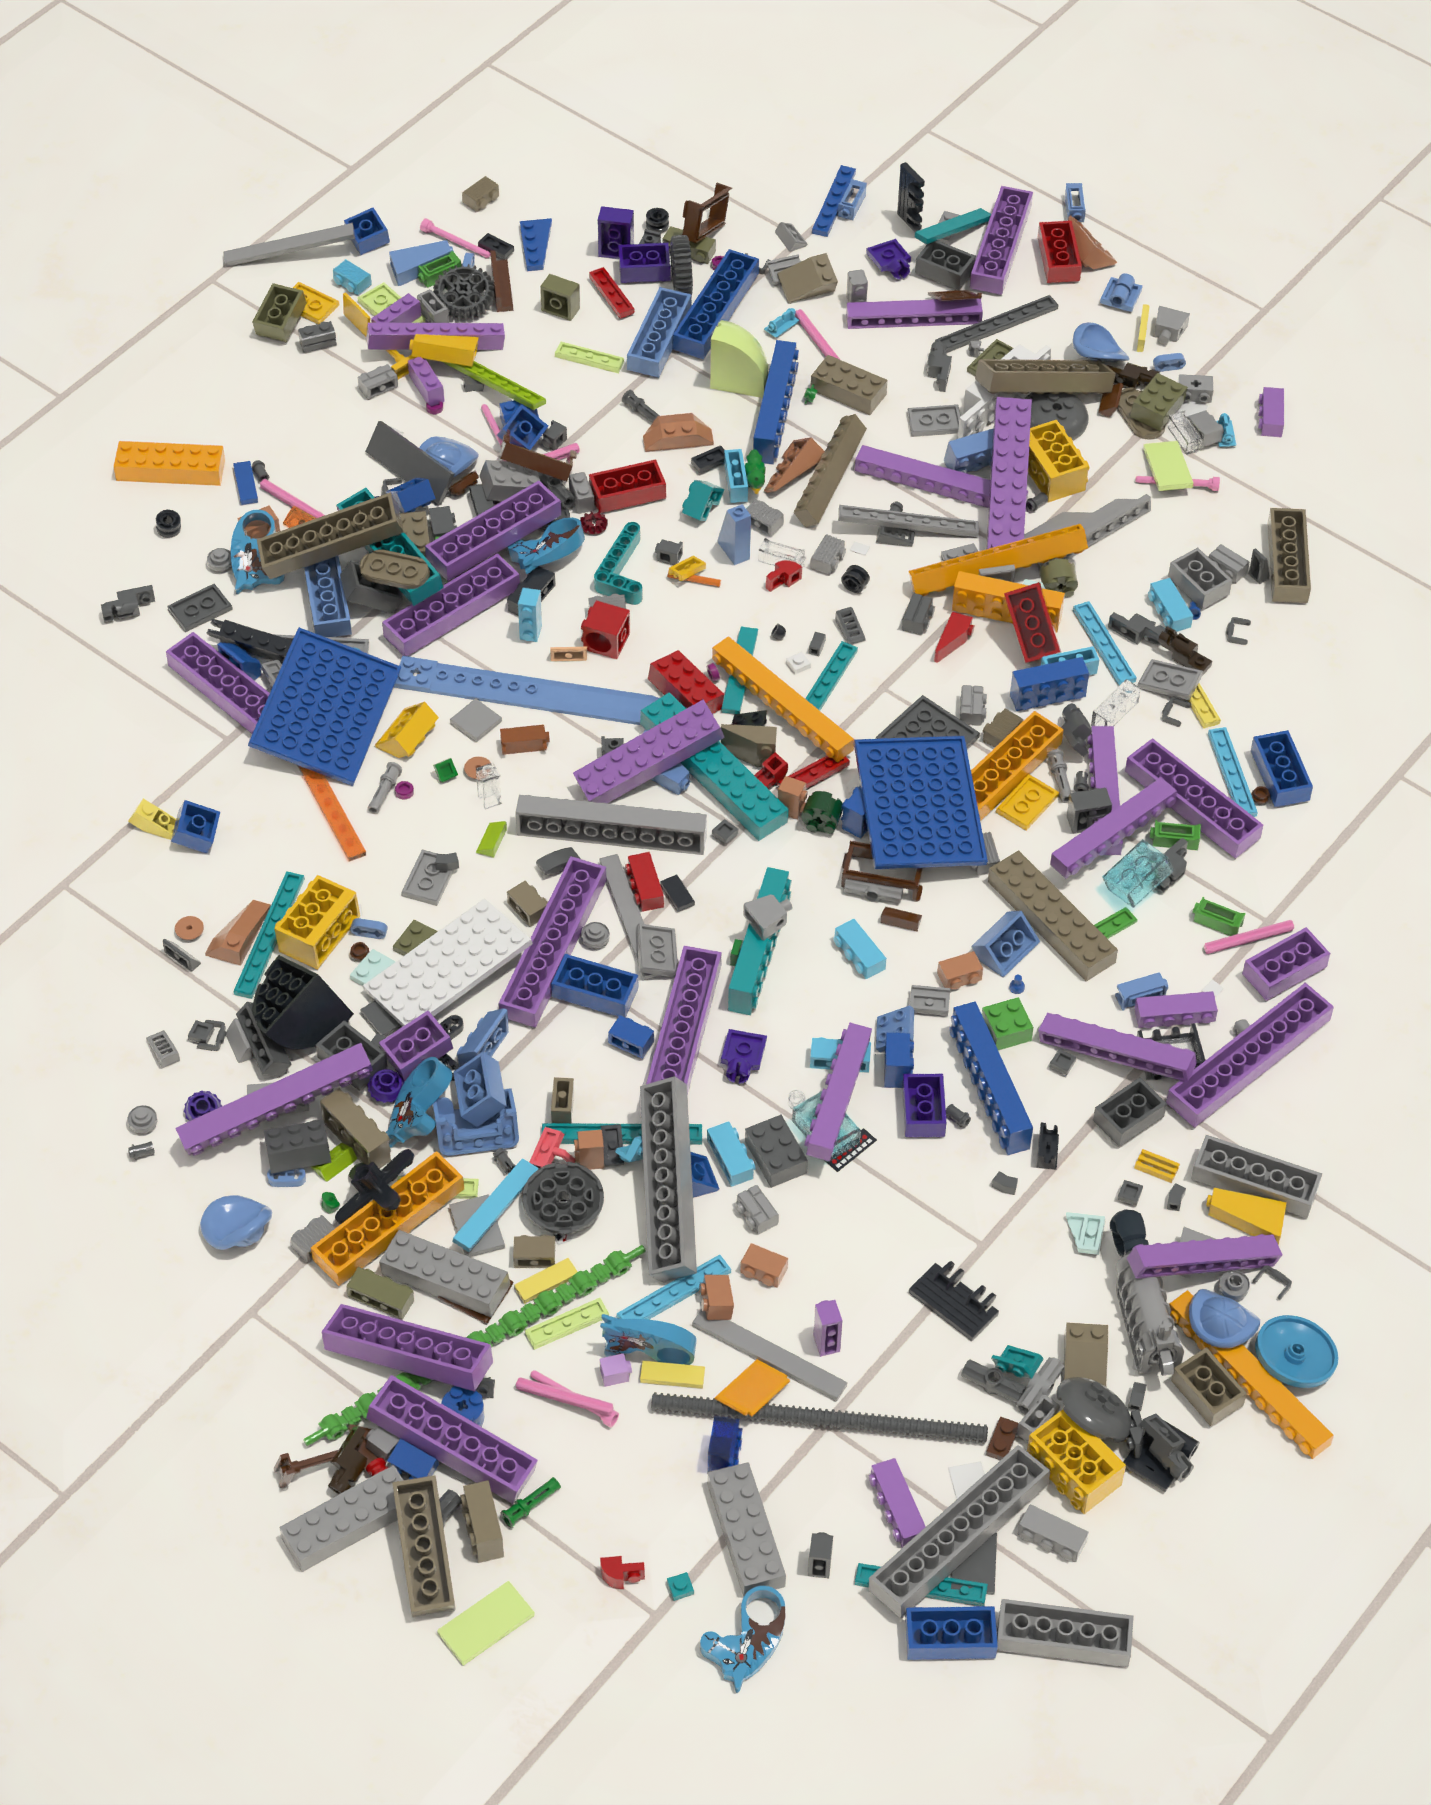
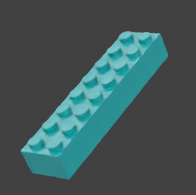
M365 487L336 504V507L339 511L375 497ZM405 533L364 546L369 554L373 553L374 550H387L419 557L426 562L430 574L428 580L422 586L415 589L399 588L413 606L444 588L440 574Z
M767 867L757 899L774 895L779 903L786 899L790 901L792 880L789 879V871ZM749 923L728 988V1011L751 1016L753 1008H757L759 999L757 995L762 992V979L767 976V962L770 963L772 960L773 951L771 950L772 947H776L777 932L763 941Z

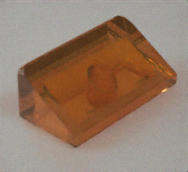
M293 506L283 521V525L291 528L316 519V517Z

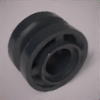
M658 207L648 210L646 213V228L660 233L665 232L669 228V213L665 209Z
M166 509L157 514L156 530L158 534L165 538H172L180 533L181 518L176 511Z
M850 565L841 577L844 587L853 593L862 592L870 581L868 572L858 565Z

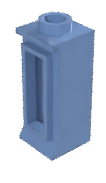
M851 179L841 202L838 204V217L854 220L866 196L867 183ZM854 188L859 189L853 202L848 203L851 195L854 193Z
M1066 183L1065 203L1067 219L1071 215L1079 222H1084L1086 209L1082 183ZM1071 191H1078L1080 206H1073Z
M1160 972L1117 984L1116 987L1119 993H1116L1115 997L1122 1011H1124L1127 1007L1135 1006L1136 998L1166 995L1169 986L1167 980L1163 979Z

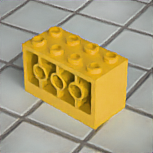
M1057 420L1030 428L1028 473L1039 490L1047 495V502L1049 503L1085 491L1090 467L1088 462L1081 456L1080 450L1073 444L1072 438L1066 434L1065 428Z
M317 875L313 881L309 882L306 890L297 897L294 905L288 908L281 921H278L275 925L274 930L279 952L318 970L349 931L352 921L360 917L356 892Z
M1063 1409L1029 1435L1027 1452L1050 1470L1049 1480L1056 1485L1059 1493L1065 1494L1072 1506L1083 1514H1086L1122 1486L1126 1465L1099 1437L1090 1434L1077 1425Z

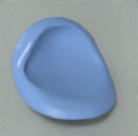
M1086 322L1075 329L1073 347L1080 356L1103 362L1130 360L1127 353L1118 346L1112 334L1105 327L1094 322Z
M430 437L419 447L455 473L454 477L467 469L479 457L478 452L472 447L446 437Z
M240 1195L224 1196L211 1202L205 1209L200 1222L201 1233L207 1243L218 1250L229 1249L233 1246H250L259 1241L264 1232L265 1225L272 1219L273 1212L268 1206Z
M1200 1289L1190 1302L1189 1319L1191 1327L1200 1339L1211 1346L1219 1348L1239 1346L1252 1338L1260 1327L1261 1319L1237 1301L1213 1291Z

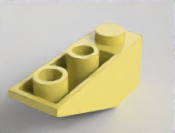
M143 798L128 822L144 832L171 840L176 818Z

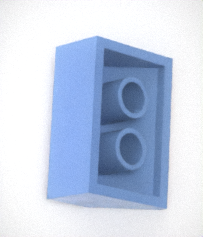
M1009 911L971 947L980 962L1004 977L1041 941L1022 911Z
M507 1009L489 1011L484 1018H480L475 1031L468 1035L465 1045L461 1046L457 1051L456 1056L458 1057V1065L460 1067L481 1052H485L491 1057L509 1033Z

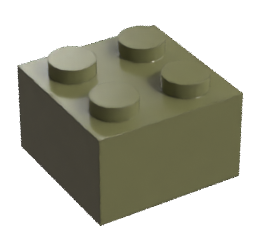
M549 273L540 286L541 311L572 321L580 309V284Z

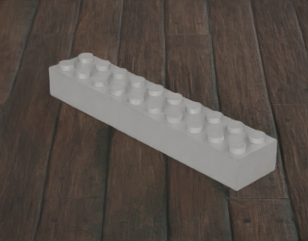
M521 794L518 796L515 811L516 833L518 836L704 855L707 814Z
M675 1076L640 1086L649 1275L660 1282L697 1273L687 1084Z
M1017 1445L870 1576L869 1592L899 1618H902L906 1614V1608L914 1607L1049 1484L1050 1470L1021 1446Z

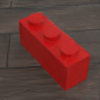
M650 852L628 856V864H625L626 874L631 876V879H629L631 890L636 892L634 898L636 904L640 905L641 912L663 908L664 895Z

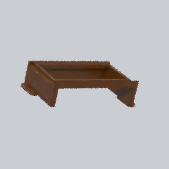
M717 182L714 196L702 204L686 200L682 215L685 218L682 235L688 236L689 241L697 243L726 224L729 191L733 188ZM710 208L709 218L702 222L703 212Z
M508 429L503 436L501 444L502 452L500 459L566 482L573 467V459L577 458V452L574 450H570L566 462L511 444L510 430Z
M850 841L848 853H845L842 864L844 870L841 887H845L847 878L913 890L912 900L920 901L923 886L920 885L923 868H917L914 881L849 870L852 856L873 860L870 844Z

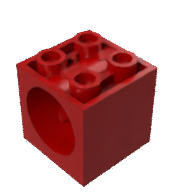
M596 600L593 607H590L588 610L587 619H584L581 624V630H583L581 642H583V647L587 646V651L618 659L630 636V610Z

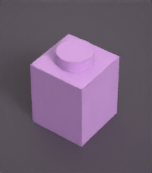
M624 1353L599 1359L604 1387L629 1382V1373H632L630 1360L626 1361Z

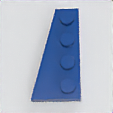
M552 218L519 221L527 271L544 270Z

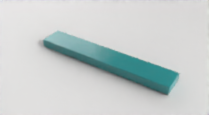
M979 208L916 231L914 237L924 244H929L988 222L991 214Z
M741 626L737 643L753 656L759 629ZM729 675L722 713L740 714L746 687L741 685L732 675Z
M841 641L805 699L819 711H821L855 657L858 647Z
M858 1563L855 1585L869 1588V1577L882 1566ZM946 1577L925 1597L985 1606L988 1584ZM951 1583L964 1585L960 1590L951 1589Z

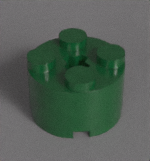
M815 791L811 796L809 795L801 814L802 821L807 825L806 829L810 832L819 831L833 834L843 812L842 801L839 798L837 800L832 798V794L825 791Z

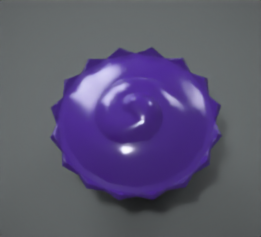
M381 1070L370 1078L367 1084L368 1092L376 1101L392 1103L397 1099L405 1081L393 1070Z
M201 1090L194 1092L184 1104L183 1112L186 1114L185 1119L191 1121L222 1107L221 1100L210 1091Z

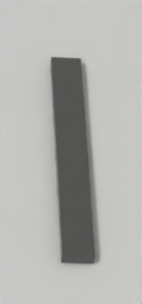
M1047 295L935 339V342L944 343L947 346L948 353L969 345L972 340L979 341L1055 311L1059 305L1051 295Z

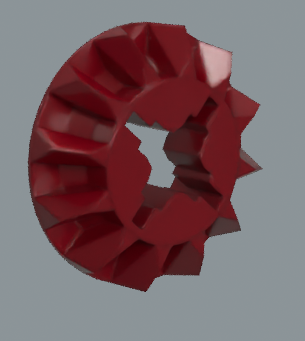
M591 511L590 514L585 513L584 517H580L583 531L588 534H600L608 526V519H606L605 514L601 515L599 511L597 513Z

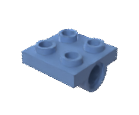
M1127 273L1121 274L1119 278L1111 277L1101 296L1100 303L1132 312L1142 292L1143 285L1136 284L1134 277Z
M909 1005L877 1016L876 1050L880 1053L885 1051L886 1032L910 1033V1041H913L914 1008Z

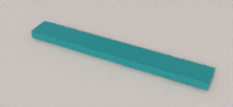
M286 871L234 988V995L253 999L277 944L274 930L275 925L285 916L288 908L294 905L305 880L304 875Z
M542 1123V1132L545 1127L561 1131L565 1134L561 1144H574V1140H578L579 1131L601 1130L603 1125L615 1124ZM621 1124L623 1144H632L635 1137L642 1136V1124ZM689 1124L690 1145H702V1124Z

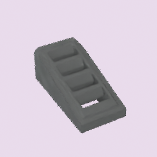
M880 526L876 542L913 546L915 532L908 529Z
M1255 548L1252 552L1248 574L1256 582L1262 584L1269 580L1270 577L1268 560Z
M847 607L837 610L835 621L847 643L853 645L866 641L853 608Z

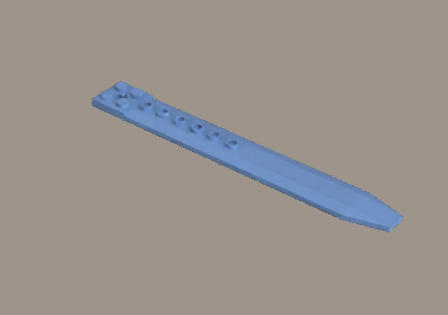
M402 656L399 665L401 670L394 685V688L471 700L476 698L484 702L641 725V710L659 699L653 695L438 663V661L408 656Z

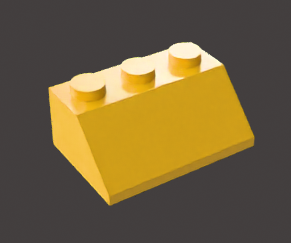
M425 701L406 707L377 741L375 747L398 758L409 757L415 752L417 744L424 741L426 738L425 734L435 727V722L439 717Z

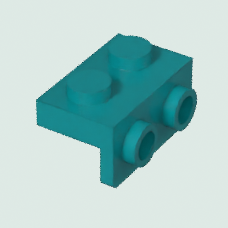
M1011 1345L1006 1346L1001 1356L993 1355L991 1357L995 1368L1000 1369L1003 1373L1009 1372L1019 1378L1026 1377L1029 1379L1033 1378L1044 1360L1041 1354Z

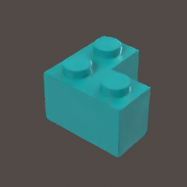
M694 480L689 486V495L683 502L682 513L697 520L706 521L712 505H719L725 489L708 481Z

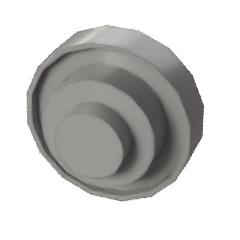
M216 548L209 552L207 556L209 568L220 572L232 567L231 551L225 548Z
M601 922L586 924L581 932L582 942L589 948L594 949L605 946L610 939L608 927Z
M147 1105L136 1106L129 1112L127 1117L130 1129L141 1134L153 1130L158 1122L156 1111Z
M1231 1270L1221 1276L1219 1289L1225 1297L1238 1300L1248 1294L1250 1281L1244 1273Z

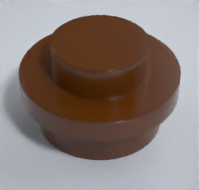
M1263 786L1256 787L1251 793L1253 801L1258 804H1265L1270 799L1268 789Z
M363 942L353 944L350 949L351 957L358 961L363 960L370 952L369 947Z

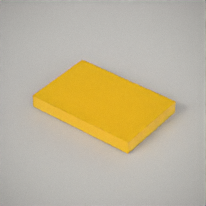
M298 282L293 287L303 290L307 302L300 316L316 324L323 322L340 305L338 300L301 282Z
M1028 774L996 808V813L1027 831L1058 798L1059 792Z

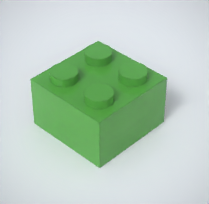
M1019 997L982 1007V1016L998 1051L1032 1041L1034 1027Z

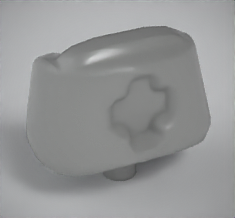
M970 341L968 348L970 356L977 358L980 351H984V348H980L982 341Z
M1246 1019L1236 1021L1233 1033L1236 1036L1239 1035L1250 1024Z

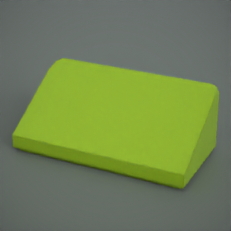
M506 821L489 823L476 853L490 857L495 856L507 831Z
M340 1143L330 1151L331 1163L311 1166V1168L327 1182L354 1163L357 1157L351 1147Z

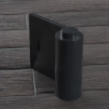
M1165 1421L1185 1441L1181 1452L1190 1460L1200 1442ZM1145 1430L1140 1457L1135 1458L1133 1451H1131L1123 1463L1126 1465V1468L1166 1492L1175 1478L1170 1474V1468L1165 1469L1149 1451L1154 1438Z

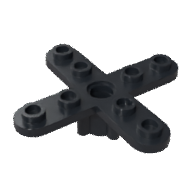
M410 1149L401 1151L382 1170L374 1162L368 1165L365 1163L356 1164L350 1170L349 1177L352 1179L351 1184L358 1192L337 1211L335 1220L342 1224L372 1199L386 1211L397 1209L400 1205L401 1197L388 1184L394 1181L406 1167L413 1163L414 1153Z

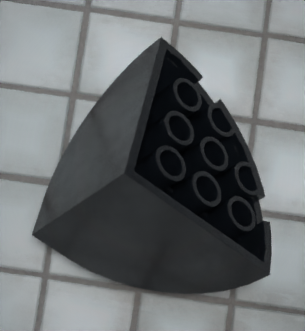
M280 955L275 958L264 974L266 978L263 983L258 985L253 1000V1017L256 1019L257 1026L270 1039L291 1049L315 1047L320 1040L343 1021L348 1023L354 1015L319 974Z

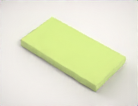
M384 282L357 297L358 302L374 316L402 298ZM421 315L412 323H426V319Z
M1178 441L1144 444L1143 450L1159 491L1193 488V480Z
M507 1581L442 1626L437 1632L464 1666L534 1617L535 1612L514 1586Z

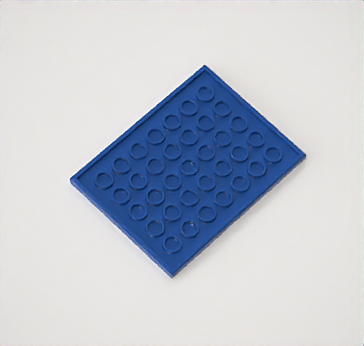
M298 627L248 746L353 786L394 688L401 666Z
M964 736L854 739L853 744L874 869L987 865L988 859Z

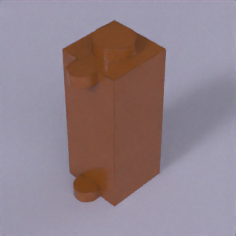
M544 724L500 729L503 755L547 750V743L550 742L549 731L545 732Z

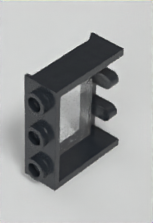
M1195 1023L1191 1024L1190 1033L1181 1034L1179 1027H1173L1171 1035L1161 1036L1160 1030L1155 1029L1152 1031L1150 1038H1144L1195 1052V1068L1206 1060ZM1137 1030V1037L1143 1038L1142 1030ZM1144 1071L1146 1080H1160L1162 1078H1169L1163 1075Z

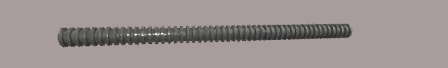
M657 1392L652 1394L651 1401L652 1411L659 1409V1412H662V1410L669 1412L670 1410L672 1413L678 1411L679 1414L685 1412V1414L690 1412L692 1415L698 1413L699 1416L701 1414H705V1416L711 1414L712 1417L718 1415L720 1418L721 1416L725 1418L731 1416V1419H734V1417L741 1419L742 1417L744 1420L751 1418V1421H754V1419L761 1421L762 1419L764 1422L771 1420V1423H774V1421H777V1423L782 1421L784 1424L790 1422L791 1425L803 1423L804 1426H807V1424H810L812 1427L813 1425H817V1427L823 1425L824 1428L830 1426L832 1429L834 1426L837 1429L843 1427L844 1430L850 1428V1430L854 1428L857 1431L863 1429V1432H866V1430L873 1432L875 1430L876 1433L883 1431V1434H886V1432L893 1434L895 1432L896 1435L903 1433L904 1436L906 1434L913 1436L915 1434L916 1437L923 1435L924 1438L926 1436H929V1438L936 1436V1439L943 1437V1439L949 1438V1440L956 1438V1441H959V1439L963 1441L967 1439L969 1442L976 1440V1443H979V1441L986 1443L988 1436L987 1424L980 1426L979 1423L977 1425H974V1423L968 1425L967 1422L961 1424L959 1421L957 1423H954V1421L947 1423V1420H944V1422H941V1420L934 1421V1419L927 1421V1418H924V1420L918 1418L916 1420L914 1417L908 1419L907 1416L901 1418V1416L896 1418L894 1415L888 1417L887 1414L875 1416L874 1413H871V1415H868L866 1412L865 1414H861V1412L855 1414L854 1411L848 1413L846 1410L844 1413L841 1410L835 1412V1409H832V1411L825 1409L824 1411L822 1408L815 1410V1407H812V1409L805 1407L803 1409L802 1406L795 1408V1405H792V1407H789V1405L783 1407L782 1404L775 1406L774 1403L772 1405L766 1403L751 1417L750 1415L745 1416L714 1398L713 1400L709 1397L703 1399L702 1396L700 1398H696V1396L691 1398L690 1395L683 1397L682 1394L680 1396H677V1394L670 1396V1393L664 1395V1393L657 1394Z

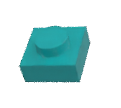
M687 1572L667 1578V1585L673 1601L694 1595V1588Z

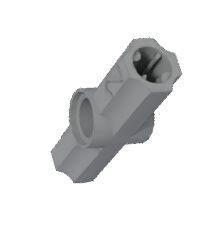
M847 878L844 892L863 895L866 900L871 902H877L882 899L900 903L904 888Z
M1049 1357L1040 1371L1035 1373L1028 1382L1026 1391L1016 1404V1407L1024 1415L1029 1412L1043 1394L1046 1396L1050 1395L1055 1381L1064 1370V1365L1059 1359Z

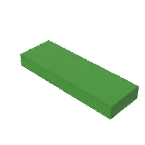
M1125 907L1096 923L1094 926L1109 939L1138 922V919Z

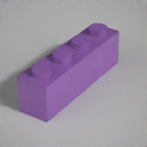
M1213 991L1136 998L1134 1007L1138 1028L1210 1023L1216 1021L1218 1012Z
M892 1458L871 1465V1474L868 1477L871 1486L877 1489L878 1493L876 1495L879 1504L884 1505L886 1510L884 1514L888 1524L891 1523L894 1528L892 1530L896 1542H900L903 1548L926 1526L897 1460Z

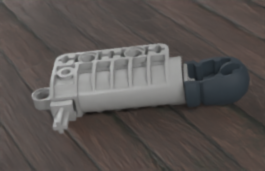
M1124 1209L1112 1217L1110 1229L1119 1256H1122L1116 1263L1118 1274L1116 1293L1137 1371L1139 1374L1147 1373L1152 1364L1158 1363L1162 1376L1173 1375L1174 1368L1182 1363L1184 1349L1177 1331L1174 1330L1175 1322L1170 1316L1171 1308L1166 1302V1291L1162 1289V1278L1136 1279L1127 1257L1133 1247L1139 1244L1149 1245V1242L1145 1239L1146 1228L1141 1213L1135 1210Z

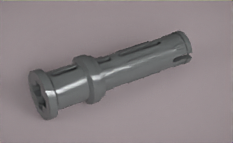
M628 390L624 393L622 402L630 405L634 412H640L652 423L660 416L645 404L643 398L637 397L634 391Z

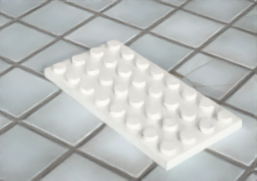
M484 898L364 984L363 989L401 1026H405L427 1010L435 1016L533 943L530 937Z

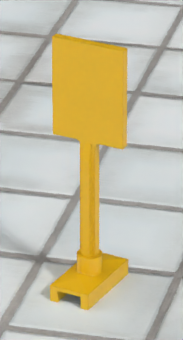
M345 292L343 293V314L366 337L367 325L371 323L370 316ZM386 350L395 359L396 363L391 368L397 374L398 380L409 374L408 360L417 357L409 355L405 358L397 350Z

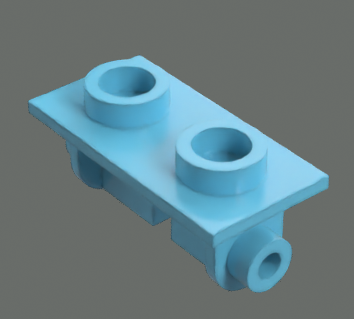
M788 308L782 316L770 321L764 330L775 338L780 336L799 322V319L795 317V309Z
M1222 413L1219 420H1217V423L1221 424L1224 430L1222 441L1218 442L1219 447L1236 446L1232 420H1230L1229 415Z

